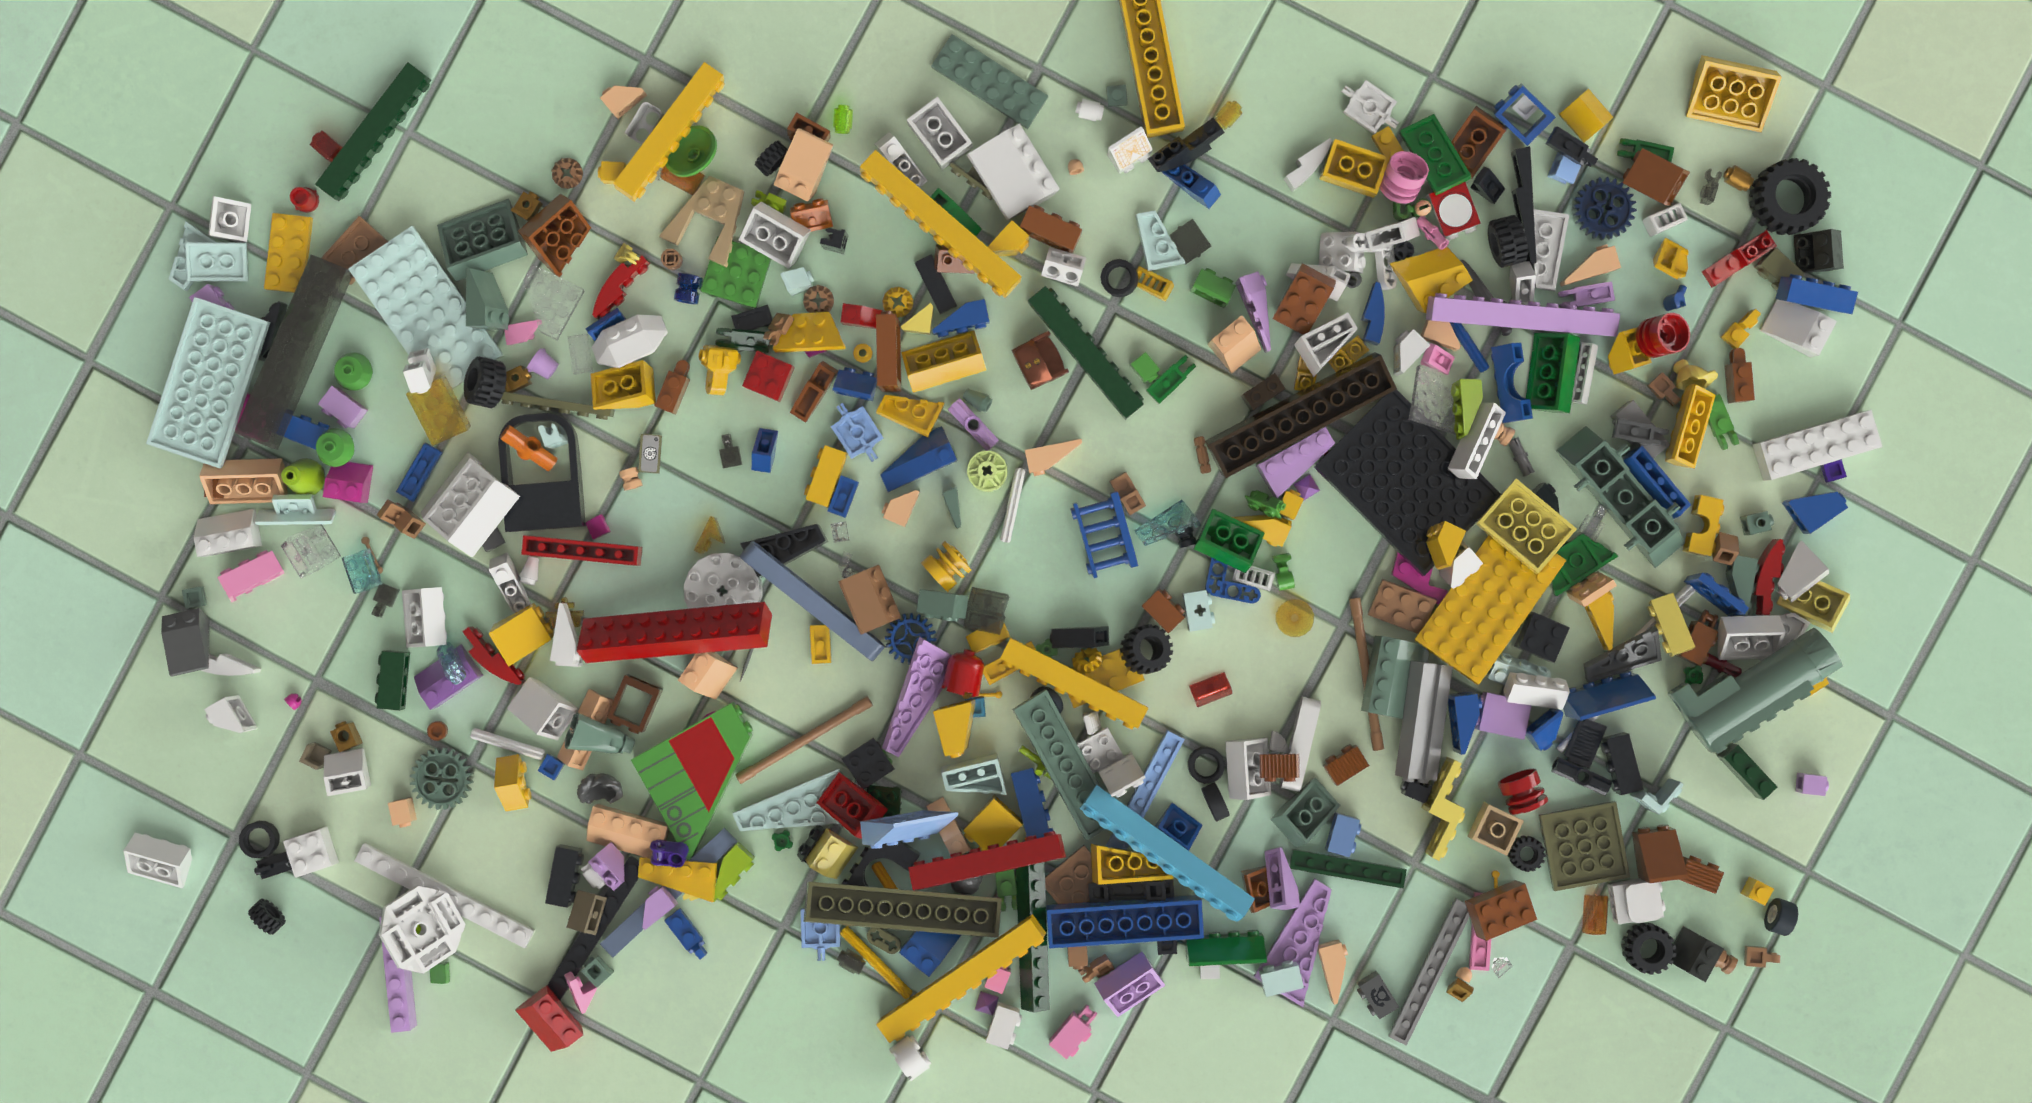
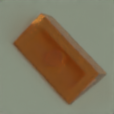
M666 166L661 171L662 180L691 195H694L705 176L699 172L693 176L679 177L672 174Z
M1584 895L1583 933L1590 935L1606 934L1608 896Z

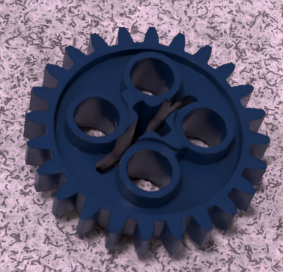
M1599 177L1596 179V183L1594 180H1591L1589 185H1583V190L1577 192L1580 197L1574 198V201L1578 204L1572 206L1573 209L1577 210L1573 216L1579 217L1575 223L1582 224L1580 230L1587 229L1585 235L1593 233L1592 239H1595L1598 235L1600 240L1605 239V236L1608 240L1612 239L1613 235L1618 237L1620 232L1624 233L1627 231L1625 227L1632 225L1628 220L1635 219L1631 213L1637 211V209L1632 208L1636 201L1630 200L1634 194L1628 195L1627 192L1630 188L1623 189V182L1617 185L1616 178L1611 182L1609 177H1606L1604 181ZM1596 192H1599L1602 195L1601 201H1598L1595 198ZM1614 198L1620 201V207H1616L1613 204ZM1606 204L1605 209L1608 211L1603 213L1604 208H1602V206ZM1589 210L1595 212V219L1590 218ZM1608 216L1613 218V225L1608 224Z

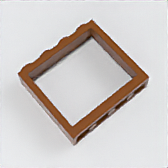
M892 311L881 312V314H876L877 386L882 392H901L900 321Z

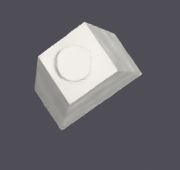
M1416 217L1365 232L1370 251L1420 236Z
M1803 541L1798 543L1778 582L1779 591L1777 592L1784 600L1789 599L1791 603L1829 574L1827 566Z

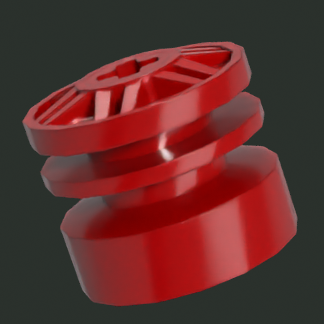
M1673 312L1645 319L1637 328V345L1643 354L1651 358L1681 352L1690 341L1689 325L1680 314Z
M1537 769L1522 770L1506 776L1498 782L1502 795H1512L1505 801L1506 805L1510 806L1508 808L1510 814L1527 813L1548 802L1547 795L1543 794L1545 792L1544 788H1534L1541 783Z

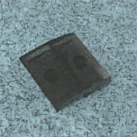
M972 587L966 618L964 619V628L1000 635L1006 618L1004 613L1010 598L1009 595Z

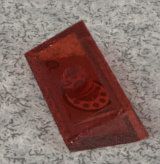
M1225 672L1189 686L1197 707L1232 694V688Z

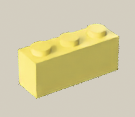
M1674 593L1651 600L1649 602L1650 606L1647 607L1648 612L1656 620L1657 624L1655 626L1658 629L1659 635H1662L1664 640L1662 646L1665 653H1669L1670 657L1694 649V642Z

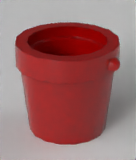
M296 187L290 193V200L296 207V210L309 213L316 210L319 205V196L316 190L307 187Z

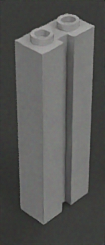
M1411 661L1395 771L1396 776L1403 777L1402 781L1414 782V779H1417L1418 782L1427 784L1429 780L1437 781L1453 669L1451 666Z

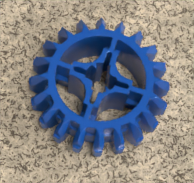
M910 613V619H907L906 614H902L903 620L897 619V625L894 622H890L893 630L887 628L886 632L891 633V636H885L886 640H891V643H887L886 647H893L889 654L895 651L897 654L894 656V659L896 660L901 656L900 662L904 663L905 658H907L908 665L911 663L919 637L914 640L915 643L912 646L910 641L901 642L908 637L907 634L911 633L912 636H920L921 638L927 637V641L930 643L931 641H937V638H931V635L935 634L936 631H929L933 624L931 623L926 626L925 623L928 619L924 618L921 622L920 614L917 615L916 619H913L914 613ZM910 623L918 624L925 632L914 633ZM904 624L905 636L895 640L898 628ZM897 645H908L912 655L903 653Z

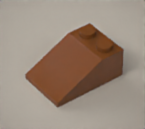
M1478 106L1474 108L1451 141L1470 172L1471 179L1508 128Z

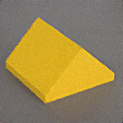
M1589 89L1559 114L1583 143L1613 118Z

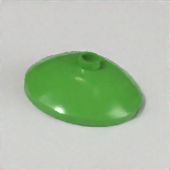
M700 125L691 126L688 136L682 137L678 149L674 153L671 152L665 165L672 174L679 177L693 176L703 171L711 163L716 154L717 140L707 127Z

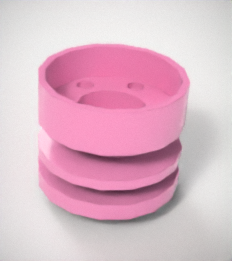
M1400 151L1391 156L1380 184L1381 192L1385 197L1397 203L1407 204L1413 202L1428 176V164L1423 158L1412 152Z

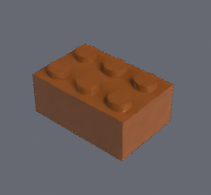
M1029 205L1020 228L1029 237L1073 254L1082 234V229L1079 228L1080 225L1073 221L1065 222L1058 214L1052 213L1050 215L1045 213V209L1040 206L1034 205L1032 207Z
M1302 263L1279 303L1273 319L1302 335L1310 332L1331 295L1336 280Z
M1517 880L1465 901L1476 936L1485 941L1537 920L1526 884Z

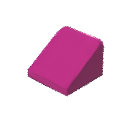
M602 514L585 522L593 540L611 532Z

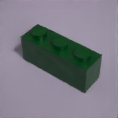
M385 650L379 655L378 665L380 666V673H378L376 683L379 686L378 692L375 695L377 709L398 711L405 709L410 652Z
M1730 743L1724 751L1717 755L1756 798L1765 800L1778 788L1739 745Z

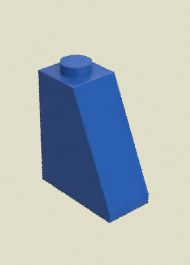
M1838 492L1823 493L1782 502L1803 534H1811L1848 508L1845 497Z

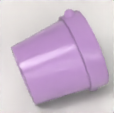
M541 348L534 355L527 369L528 372H535L549 379L559 364L546 353L545 348Z

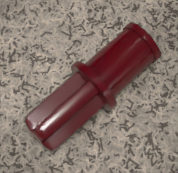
M1708 653V660L1704 664L1716 669L1718 673L1723 672L1727 675H1732L1734 678L1742 674L1740 667L1727 662V660H1719L1718 657Z

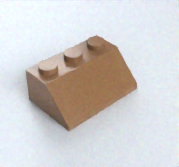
M879 565L838 581L860 635L901 618Z

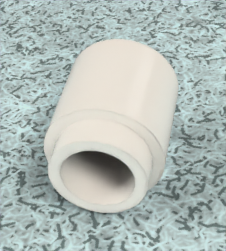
M1082 99V102L1078 101L1076 113L1079 114L1078 118L1095 122L1096 120L1101 121L1105 106L1100 105V102Z
M589 863L581 869L583 871L582 875L593 889L595 887L600 889L606 884Z

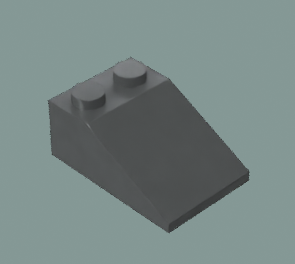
M200 608L162 616L161 634L168 671L171 677L209 668L210 619Z

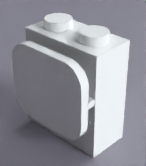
M1638 878L1607 883L1612 918L1615 923H1641L1664 917L1663 911L1666 908L1664 901L1661 900V882L1648 883Z

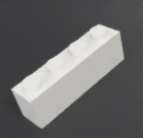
M1481 402L1468 435L1460 440L1448 467L1458 478L1477 479L1506 413L1496 403Z

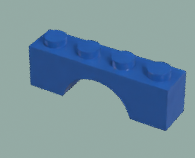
M1510 343L1491 347V358L1495 369L1494 378L1498 388L1497 397L1500 402V408L1506 412L1502 420L1503 423L1533 419L1530 399H1526L1518 394L1513 381L1516 369L1524 362L1522 344Z

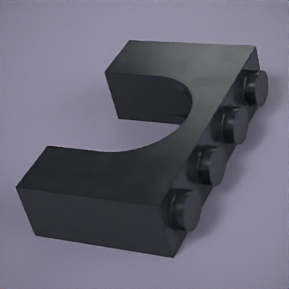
M902 840L898 841L897 845L888 846L887 843L882 844V848L871 849V847H865L860 854L862 860L859 864L855 862L849 871L852 874L849 880L844 879L841 884L869 887L865 880V869L873 860L879 858L890 859L909 871L908 867L914 865V862L917 861L921 853Z

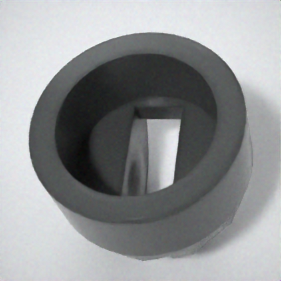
M1356 272L1349 273L1351 276L1347 287H1358L1362 281L1360 274Z

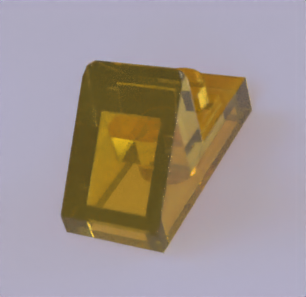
M710 516L695 546L694 551L700 554H704L705 551L708 552L712 545L711 538L725 543L718 520L714 516Z

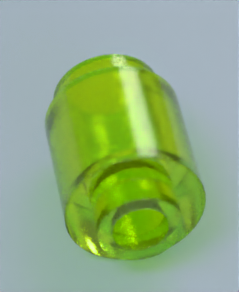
M838 105V108H834L833 116L835 133L850 134L853 110L849 109L848 105Z

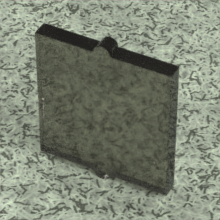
M1193 219L1182 227L1178 226V229L1169 235L1172 242L1175 243L1180 256L1185 260V265L1196 257L1199 258L1203 252L1212 247Z

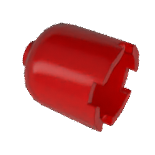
M964 649V652L954 653L948 661L941 688H947L946 691L963 696L965 692L972 693V697H978L984 672L983 660L975 655V651Z

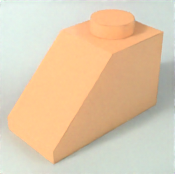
M614 85L612 88L608 87L605 89L600 99L614 116L619 119L645 98L647 94L642 88Z
M1426 320L1421 336L1426 341L1453 351L1460 349L1461 345L1450 322Z
M914 490L890 500L889 503H885L882 510L883 518L906 527L920 492Z

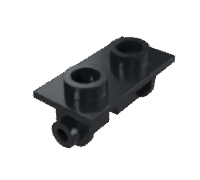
M817 825L816 828L814 827L810 831L807 841L799 847L797 856L801 862L807 863L806 857L825 830L821 825Z
M287 852L256 861L257 867L254 868L255 874L260 875L261 879L292 870Z

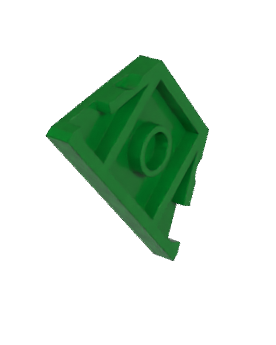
M1580 534L1567 542L1557 551V554L1564 558L1566 562L1552 580L1554 596L1560 595L1617 558L1618 554L1608 550L1584 534Z

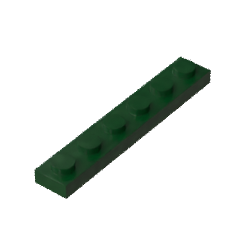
M1292 849L1289 865L1290 869L1403 889L1407 872L1405 868Z

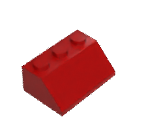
M547 985L515 1009L551 1052L567 1048L583 1036V1029L580 1023Z

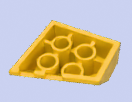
M1447 246L1442 250L1438 248L1424 252L1421 255L1389 263L1416 309L1423 313H1427L1429 296L1435 297V293L1447 294L1448 298L1473 281L1464 264Z

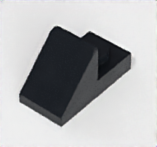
M1487 167L1481 169L1470 187L1493 204L1497 202L1505 190V187Z

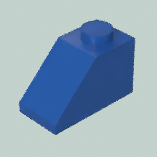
M759 428L752 451L751 470L771 473L778 431Z

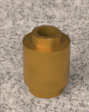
M1736 165L1732 168L1729 166L1723 174L1724 182L1739 191L1743 190L1746 192L1754 181L1750 173Z

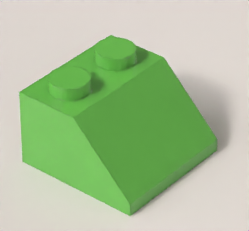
M1206 268L1205 270H1200L1190 292L1225 308L1236 285L1233 284V280L1224 276L1220 278L1216 276L1215 271Z

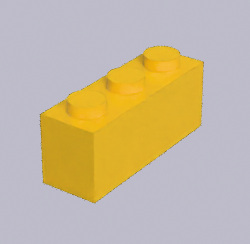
M824 445L823 449L820 448L817 459H819L818 465L813 467L810 477H813L811 485L807 484L804 492L806 500L829 508L848 453Z

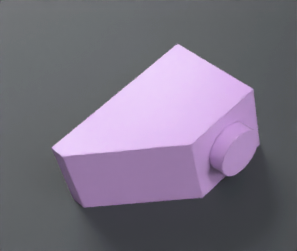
M656 886L648 893L650 897L645 900L642 926L644 930L678 904L665 886H662L660 889Z

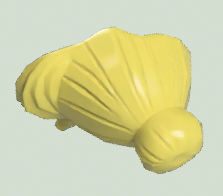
M1685 359L1676 362L1673 366V371L1677 373L1676 388L1680 390H1685V387L1691 384H1696L1706 389L1718 377V373L1715 370L1706 371L1698 366L1689 365Z

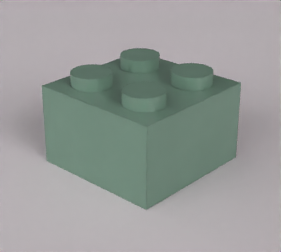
M920 589L916 612L923 613L922 617L958 622L959 618H966L969 596Z

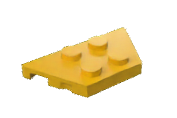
M830 312L793 314L794 321L786 335L781 334L778 344L773 346L775 353L840 350L846 348Z

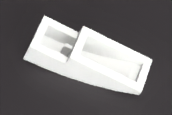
M1331 138L1296 161L1299 168L1284 178L1292 192L1300 187L1321 164L1332 143Z
M225 653L219 654L218 658L209 654V668L201 671L216 675L233 676L258 673L261 671V668Z

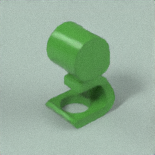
M1421 198L1412 206L1407 204L1405 205L1404 213L1400 212V203L1393 202V217L1398 221L1407 219L1412 213L1413 217L1419 218L1420 216L1415 212L1416 203L1421 200H1426L1429 203L1430 201ZM1427 205L1419 207L1420 210L1428 208Z
M1290 553L1272 556V560L1276 563L1279 571L1275 574L1279 591L1295 588L1293 574L1288 570L1287 561L1291 560Z

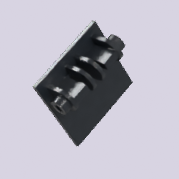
M874 738L842 758L863 790L895 770L880 748L881 745Z

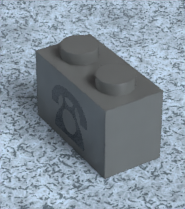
M1377 971L1357 982L1359 986L1357 992L1362 1000L1367 999L1369 1003L1367 1008L1372 1016L1376 1015L1381 1019L1399 1008Z

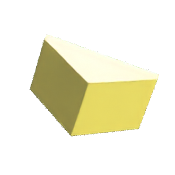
M931 303L900 326L904 332L931 335L933 305Z

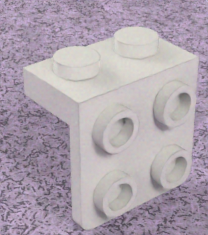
M1359 232L1322 233L1320 237L1319 265L1335 266L1343 271L1363 274V268L1366 265L1364 252H1351L1346 244L1349 235Z

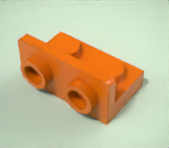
M816 199L812 203H797L790 208L791 218L810 229L811 232L833 227L828 200Z

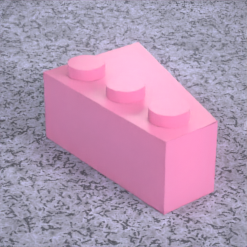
M265 550L256 555L257 558L251 561L249 559L244 560L238 564L239 567L233 570L228 568L220 573L221 576L217 578L231 602L236 601L237 596L245 592L248 594L253 591V588L264 585L284 574L273 551L268 552Z

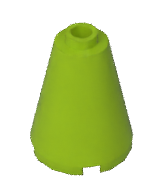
M299 459L284 468L281 473L282 481L295 494L315 495L325 484L323 467L312 459Z

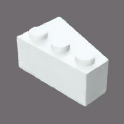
M1346 313L1302 335L1297 340L1294 346L1313 377L1351 338L1358 328L1349 313Z

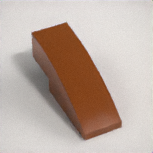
M824 361L819 363L790 413L806 423L838 374V370Z

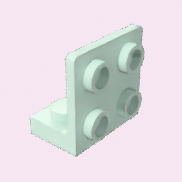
M1669 778L1655 796L1644 790L1642 792H1633L1630 796L1647 810L1660 815L1661 812L1664 813L1669 808V802L1679 796L1684 784Z

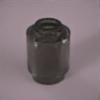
M848 948L846 951L842 950L837 958L839 961L838 966L852 974L856 973L859 975L866 964L862 956Z

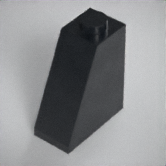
M1109 626L1051 629L1050 642L1052 648L1108 646Z

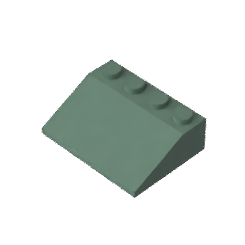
M509 199L437 225L446 267L455 281L466 278V268L486 271L528 255L525 241L518 232L520 227L515 213L511 211L512 205Z
M1375 635L1361 711L1403 719L1411 661L1427 663L1429 650L1418 643Z

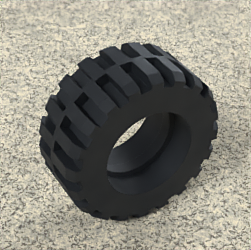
M1798 158L1784 159L1769 166L1758 175V179L1754 180L1752 184L1754 189L1750 190L1749 197H1753V200L1749 204L1750 208L1754 207L1755 212L1752 214L1754 218L1758 217L1760 219L1758 223L1761 226L1766 225L1767 231L1771 233L1776 231L1778 235H1793L1819 223L1818 220L1823 219L1826 215L1825 210L1829 209L1830 202H1827V200L1831 198V191L1827 189V187H1830L1829 181L1825 182L1823 178L1826 175L1823 171L1819 172L1817 170V165H1808L1809 161L1805 159L1800 161ZM1782 180L1796 183L1803 192L1804 205L1798 214L1787 213L1777 203L1776 188Z

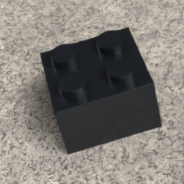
M1530 612L1526 617L1514 647L1548 662L1555 663L1570 627L1538 613Z

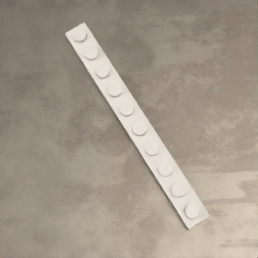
M366 843L362 845L354 860L408 889L422 886L448 892L462 917L523 948L527 947L535 931Z

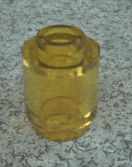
M1228 101L1216 114L1215 120L1222 129L1226 130L1242 115V107L1236 101Z

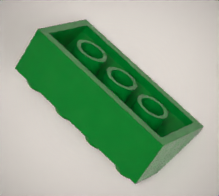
M1534 333L1526 399H1530L1532 410L1570 414L1580 337L1569 333Z
M1248 930L1247 933L1242 934L1239 931H1228V934L1209 932V935H1204V938L1185 939L1186 960L1189 966L1267 963L1264 936L1258 930Z

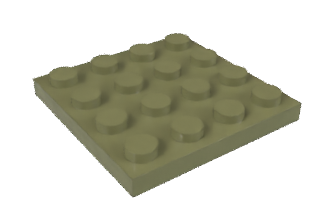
M1615 801L1539 815L1553 891L1630 878L1618 808Z

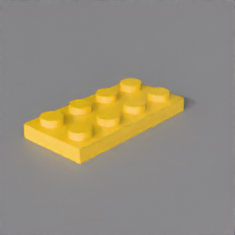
M272 213L264 289L305 294L313 218Z
M1120 649L1102 655V663L1096 670L1082 673L1116 691L1145 680L1143 674H1137V671L1132 672L1130 671L1131 667L1124 665L1126 661H1122L1121 656H1123V653H1120ZM1068 693L1073 708L1086 704L1084 701L1078 703L1072 700V695Z

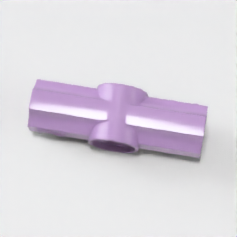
M960 398L948 408V411L986 451H989L999 441ZM969 421H978L979 427L976 430H970L968 428Z

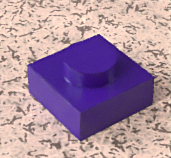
M1842 459L1820 465L1826 483L1847 477Z

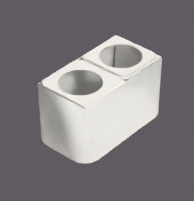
M644 102L641 104L625 133L628 137L642 145L644 142L637 140L636 132L643 128L650 135L664 114L659 108ZM650 112H655L659 116L654 126L646 122V116Z

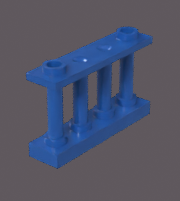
M1118 491L1111 492L1110 498H1107L1108 500L1081 508H1078L1075 502L1073 503L1074 508H1070L1073 520L1077 519L1089 561L1086 564L1089 575H1093V578L1098 577L1096 571L1125 563L1129 564L1131 568L1138 566ZM1106 508H1114L1116 516H1113V519L1083 526L1081 515ZM1113 526L1115 528L1119 527L1121 534L1118 537L1091 545L1088 544L1086 534ZM1119 544L1120 546L1124 545L1126 553H1123V556L1098 563L1093 562L1091 552Z

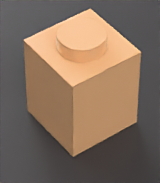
M412 797L388 803L392 826L399 825L402 828L410 826L412 821L417 820Z

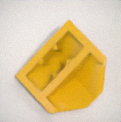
M1665 238L1653 258L1654 267L1675 279L1683 278L1688 270V250Z

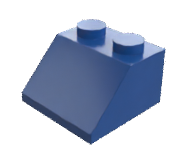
M844 367V370L839 369L832 390L836 394L873 401L877 378L874 377V373L863 371V374L855 373V369Z

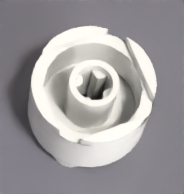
M913 1035L910 1037L906 1036L889 1049L890 1053L895 1056V1061L910 1081L929 1069L931 1064L926 1053L919 1051V1043Z

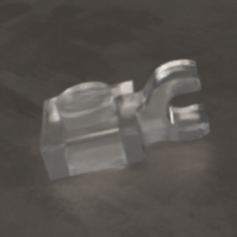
M1598 506L1594 511L1593 517L1587 515L1577 531L1596 541L1606 525L1601 520L1605 516L1607 509Z

